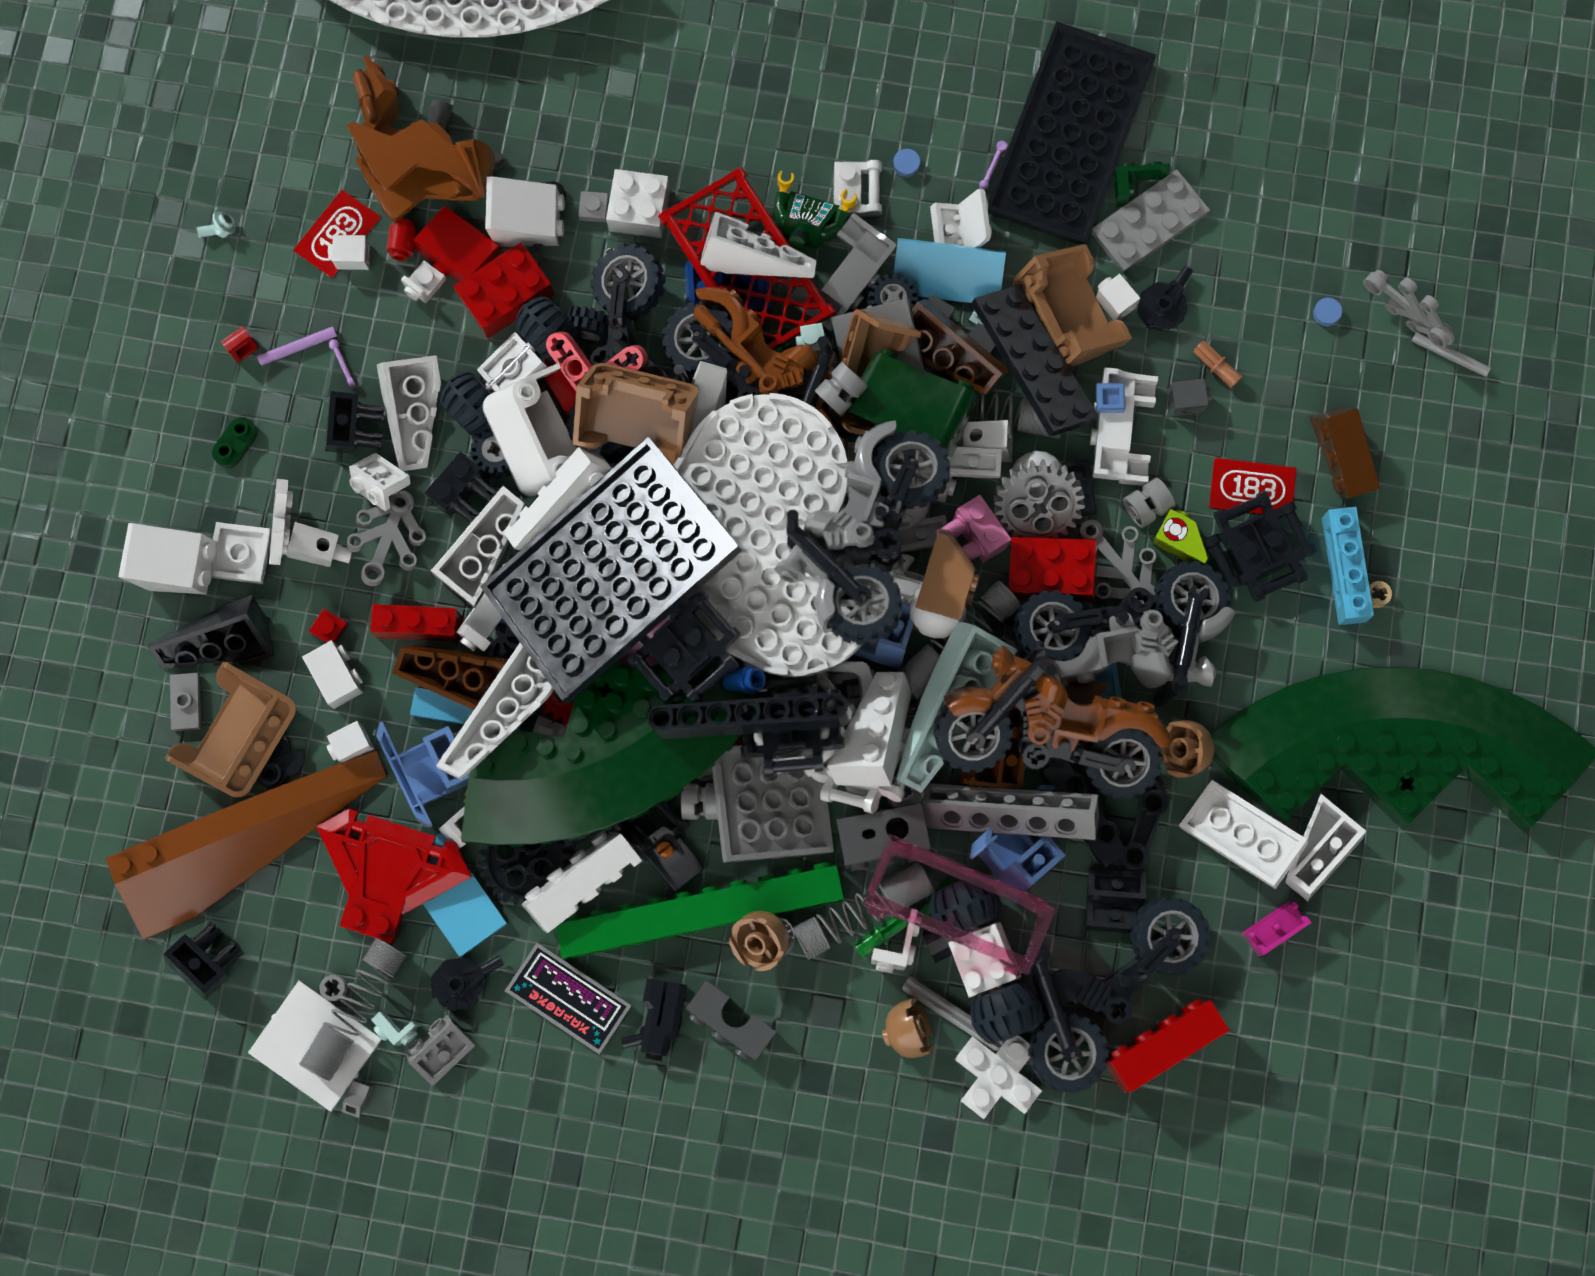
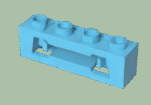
M1357 508L1331 509L1322 517L1338 625L1365 623L1374 616Z

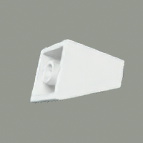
M487 177L486 230L492 241L498 244L499 247H514L520 242L524 246H533V244L560 246L558 242L559 237L564 236V222L560 220V211H564L565 201L564 195L559 193L556 185Z
M128 523L118 577L148 591L207 595L208 585L211 582L212 562L216 555V541L200 533Z

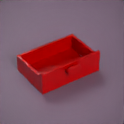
M446 206L413 239L417 252L434 263L433 267L444 276L448 274L458 282L496 259L500 254L498 244Z

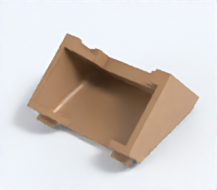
M1086 244L1036 255L1013 280V286L1020 285L1069 368L1122 347L1132 339L1124 322L1113 320L1108 323L1087 280V277L1093 271L1094 258Z
M606 363L595 364L591 366L577 385L572 445L580 446L586 450H596L604 445L606 441L636 448L649 437L670 463L674 465L678 457L681 458L683 448L690 437L699 390L690 383Z

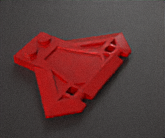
M347 809L316 826L349 896L339 925L340 927L389 943H395L405 913L472 878L455 842L446 840L444 846L439 847L435 845L436 836L371 815H368L366 821L362 822L357 820L359 811ZM354 831L361 833L359 840L352 838ZM431 856L439 858L437 865L429 863Z

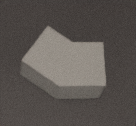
M352 1081L349 1092L343 1101L342 1112L359 1118L368 1102L373 1087L359 1081Z

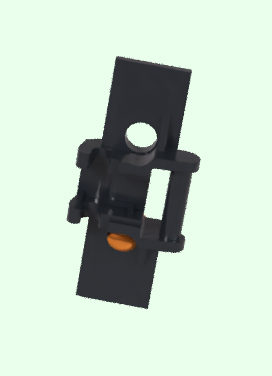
M662 801L655 805V807L674 829L669 830L665 826L658 829L647 813L630 821L624 820L613 825L612 831L622 834L637 855L646 862L649 861L670 888L676 892L705 868L679 838V835L689 827L688 822H683L670 805Z

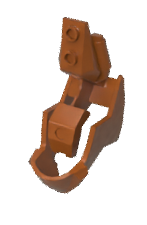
M368 55L364 56L366 71L363 72L362 69L354 71L353 81L365 121L362 125L352 122L347 124L346 127L356 144L359 157L355 158L357 165L383 211L392 221H397L424 199L477 201L485 198L487 177L493 176L495 167V155L492 149L478 139L460 141L454 145L450 135L438 124L426 123L422 119L412 122L410 126L403 130L392 128L391 126L401 110L397 96L399 95V90L392 80L388 81L386 79L384 70L378 62L374 64Z

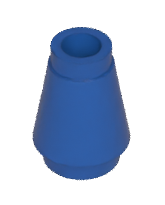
M753 665L728 673L723 677V686L726 690L748 694L758 693L764 688L766 682L764 672Z

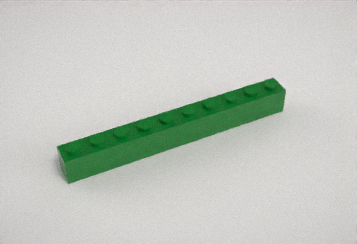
M830 862L813 865L814 870L803 872L802 868L785 871L786 876L775 878L774 874H767L757 877L758 882L747 884L746 880L734 881L729 883L730 888L719 890L718 885L702 888V894L692 896L690 891L674 894L673 900L663 902L662 897L646 900V905L635 907L634 903L618 906V911L607 913V909L590 912V917L579 919V915L569 916L556 926L561 958L567 960L734 925L742 917L755 911H766L774 915H781L842 902L844 898L837 865L831 866Z

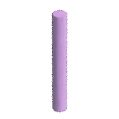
M332 326L260 354L257 358L260 365L263 366L337 337V333Z

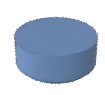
M912 149L898 151L893 160L895 172L902 177L914 176L920 168L919 155Z
M1333 298L1319 300L1313 309L1315 321L1326 327L1336 324L1342 315L1340 303Z

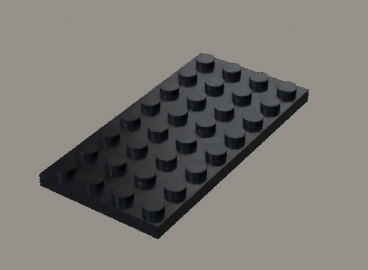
M1056 21L988 199V214L1078 245H1087L1156 59V54Z

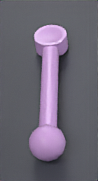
M1005 141L997 143V152L984 180L979 183L980 189L987 190L989 188V180L1001 154L1007 150V143Z
M333 339L329 342V347L334 350L351 390L357 387L339 350L340 344L337 340Z

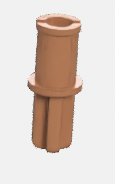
M1202 341L1196 346L1193 351L1194 354L1211 369L1209 371L1211 374L1214 372L1230 389L1242 379L1243 376L1226 361V357H1221L1207 342Z

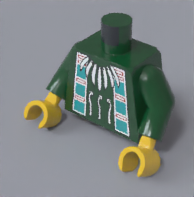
M780 171L777 179V185L780 190L776 192L773 216L778 227L783 229L782 234L789 241L790 246L798 250L804 246L816 249L824 241L827 242L836 238L837 233L847 222L850 215L848 211L857 206L856 193L852 200L847 201L845 199L847 198L848 191L847 189L843 190L840 195L842 207L839 209V205L791 191L788 194V189L793 185L794 174L791 173L790 181L784 182L781 179L782 171Z

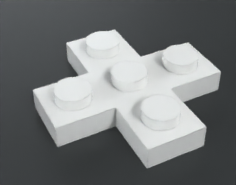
M277 479L269 555V564L280 565L282 555H287L293 491H288V480Z
M972 1036L954 1059L977 1077L960 1101L982 1119L987 1116L1001 1096L1025 1114L1042 1091L1019 1073L1030 1058L1028 1056L1030 1044L1020 1036L1005 1040L995 1054Z

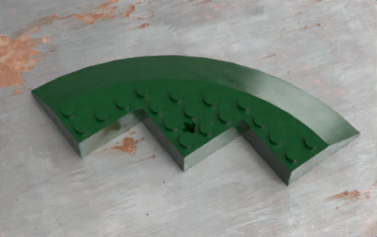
M731 655L739 664V667L734 671L744 668V661ZM721 658L692 684L694 688L723 662ZM614 663L575 698L564 738L514 730L469 773L461 841L463 843L488 846L510 844L513 846H525V844L536 843L543 845L562 839L574 840L588 836V833L601 829L613 828L612 825L642 816L649 812L648 809L677 796L684 790L683 788L697 777L700 779L715 766V762L726 751L729 752L734 747L733 744L741 734L662 739L658 737L648 723V714L651 709L659 705L693 702L682 690L670 702L664 704L659 698L660 694L636 667L633 668L629 665ZM653 669L668 687L675 682L666 671ZM764 672L768 679L782 677ZM722 678L702 696L703 700L701 702L728 701L741 698L755 699L760 698V692L748 694L728 691L723 686ZM769 690L770 697L772 696L771 692L773 690ZM753 712V719H754L755 716H756V712ZM727 714L718 715L715 718V722L721 723L725 721ZM698 716L689 717L686 724L692 725L696 723ZM662 718L657 726L663 727L667 725L670 718Z
M1406 667L1359 668L1325 674L1290 685L1254 702L1226 720L1211 733L1215 746L1213 760L1269 816L1282 824L1341 769L1393 822L1402 828L1408 825L1462 772L1522 831L1532 827L1573 786L1595 759V747L1572 727L1534 703L1505 689L1470 677L1431 669ZM1403 781L1406 783L1408 788L1404 791L1400 788L1402 786Z

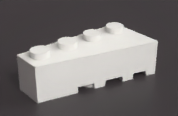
M578 447L555 473L556 478L548 486L544 485L537 493L539 497L529 508L525 506L518 514L520 518L513 526L509 525L503 531L514 549H523L612 469L601 455Z
M502 486L431 570L435 577L473 608L484 595V591L480 586L495 573L510 543L503 531L509 525L513 526L520 518L518 514L525 508V503Z
M876 672L842 736L845 740V747L835 750L827 765L836 785L891 787L912 694L904 672Z
M612 831L599 833L592 839L593 845L585 852L583 849L576 852L569 859L571 863L563 870L561 868L556 869L547 877L549 882L541 888L536 886L525 895L526 901L522 903V906L543 931L549 933L579 909L578 902L586 903L596 897L601 891L600 886L603 883L607 885L617 881L623 876V868L629 863L635 867L642 861L622 834Z

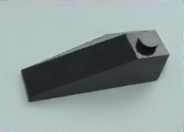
M253 595L227 603L150 643L147 647L161 668L195 667L197 664L213 663V666H220L222 662H239V665H249L274 656L266 615Z

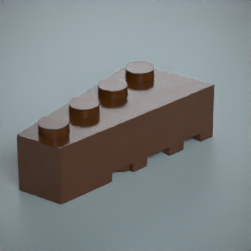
M927 299L918 301L911 310L915 329L921 332L920 338L917 337L922 362L929 365L930 368L943 372L957 381L962 380L972 384L975 390L983 394L993 391L1009 371L1006 366Z
M413 645L400 648L392 674L474 710L508 659Z

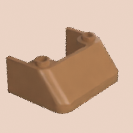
M856 309L850 319L839 364L841 362L846 364L861 379L875 352L881 353L882 349L895 354L897 351H903L905 347L910 345L912 336L920 338L921 332L906 323ZM828 404V415L850 433L864 435L865 431H870L877 426V424H872L866 419L863 421L851 416L847 412L841 416Z
M940 528L938 530L915 608L960 621L965 602L966 609L970 610L974 594L969 593V591L975 592L980 575L974 574L975 566L950 531ZM914 624L912 630L919 632V628Z

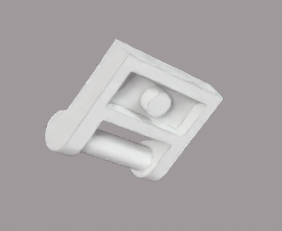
M870 160L868 162H834V204L839 205V209H841L840 195L843 190L847 189L848 195L845 200L850 201L855 193L857 195V206L848 211L849 216L853 212L858 216H880L882 214V205L879 204V189L882 162L879 160ZM861 174H869V204L861 205Z

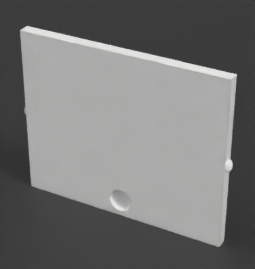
M298 981L278 1011L272 1015L270 1022L248 1053L332 1112L352 1084V1081L359 1076V1072L382 1039L358 1021L337 1013L359 1032V1036H353L337 1030L354 1040V1043L346 1054L347 1056L343 1059L344 1061L340 1064L339 1069H337L336 1074L332 1077L331 1082L300 1066L299 1062H301L302 1057H304L305 1052L309 1049L308 1047L312 1044L313 1039H315L324 1022L350 1032L354 1031L331 1012L332 1009L342 1011L341 1009L324 999L301 981Z

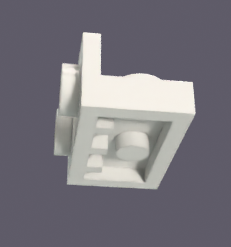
M377 453L349 466L352 489L384 511L390 509L389 496L410 485L408 474Z

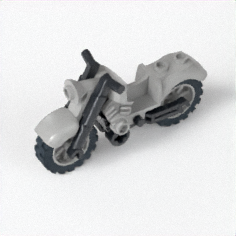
M895 420L879 424L870 431H865L863 437H858L854 448V453H856L854 462L849 461L845 472L849 501L844 509L839 513L821 510L810 513L806 518L804 531L799 527L798 511L792 509L787 512L786 534L788 536L787 546L790 554L787 559L779 562L774 568L779 577L788 583L804 581L806 571L819 584L816 598V614L823 632L826 634L832 631L835 636L838 637L840 635L843 637V641L847 643L851 641L856 642V645H865L867 642L875 644L879 642L880 638H887L891 630H895L901 617L902 595H900L899 585L897 582H893V577L888 573L896 570L900 565L902 539L897 531L902 524V518L906 509H914V506L923 508L929 502L934 503L939 499V494L945 492L949 482L950 460H948L947 450L945 448L942 449L941 442L936 438L933 440L927 433L918 434L915 430H909V433L904 434L903 431L895 433ZM921 456L927 461L919 463L918 457ZM929 467L933 469L931 476L920 471ZM918 478L925 481L922 484L917 485ZM871 563L875 564L874 568L870 567ZM871 589L877 592L879 596L871 598ZM884 601L883 611L871 606ZM840 606L847 607L850 612L845 615ZM871 614L877 616L874 620L867 621L866 616Z
M1184 561L1180 562L1177 566H1172L1159 579L1154 588L1155 595L1153 598L1148 590L1137 587L1132 589L1116 607L1084 611L1082 609L1084 606L1079 601H1074V597L1069 594H1061V591L1053 590L1052 593H1048L1047 590L1040 592L1038 595L1034 594L1016 614L1013 634L1016 635L1014 639L1017 647L1020 646V652L1024 657L1033 650V645L1036 641L1044 643L1046 656L1057 668V673L1065 687L1069 685L1068 683L1078 681L1079 684H1085L1095 680L1110 664L1117 662L1126 663L1131 666L1132 671L1143 686L1157 688L1165 684L1164 691L1154 698L1155 705L1161 707L1177 696V693L1185 688L1187 682H1198L1203 686L1212 687L1213 679L1216 676L1215 667L1205 656L1195 662L1198 644L1211 640L1220 634L1233 619L1235 611L1228 607V604L1231 603V595H1228L1229 586L1227 582H1223V576L1219 572H1214L1212 570L1213 567L1208 564L1205 566L1201 565L1199 561H1193L1192 563ZM1187 582L1188 592L1178 584ZM1194 584L1199 585L1201 589H1197V586ZM1176 591L1182 598L1174 600L1173 592ZM1152 604H1156V608L1154 610L1150 609ZM1203 605L1210 607L1206 615L1202 611ZM1048 611V622L1038 614ZM1033 620L1044 628L1033 630ZM1168 627L1171 628L1172 634L1169 633ZM1070 639L1069 643L1064 644L1062 641Z

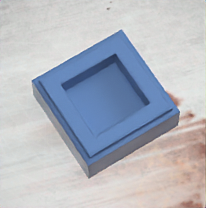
M1125 383L1096 384L1097 413L1125 412Z

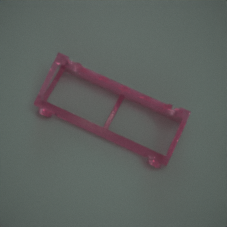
M892 834L888 836L863 901V905L868 907L866 912L883 919L884 914L893 915L995 958L1004 964L1003 970L1019 976L1021 972L1029 975L1056 911L1052 903L1046 899ZM895 854L913 861H919L957 877L961 881L964 880L1021 904L1024 908L1038 914L1025 955H1020L952 926L955 917L951 913L944 923L876 894L891 855Z

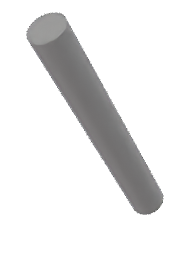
M1415 332L1411 339V342L1484 377L1488 375L1491 367L1448 346L1445 348L1436 346L1427 336Z

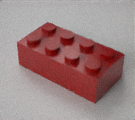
M1201 999L1188 1003L1181 1008L1183 1014L1177 1017L1176 1014L1169 1015L1157 1023L1159 1029L1152 1032L1151 1029L1145 1030L1132 1038L1135 1044L1130 1047L1121 1045L1109 1053L1110 1059L1106 1061L1107 1068L1123 1093H1131L1230 1031L1211 1000L1202 1002Z

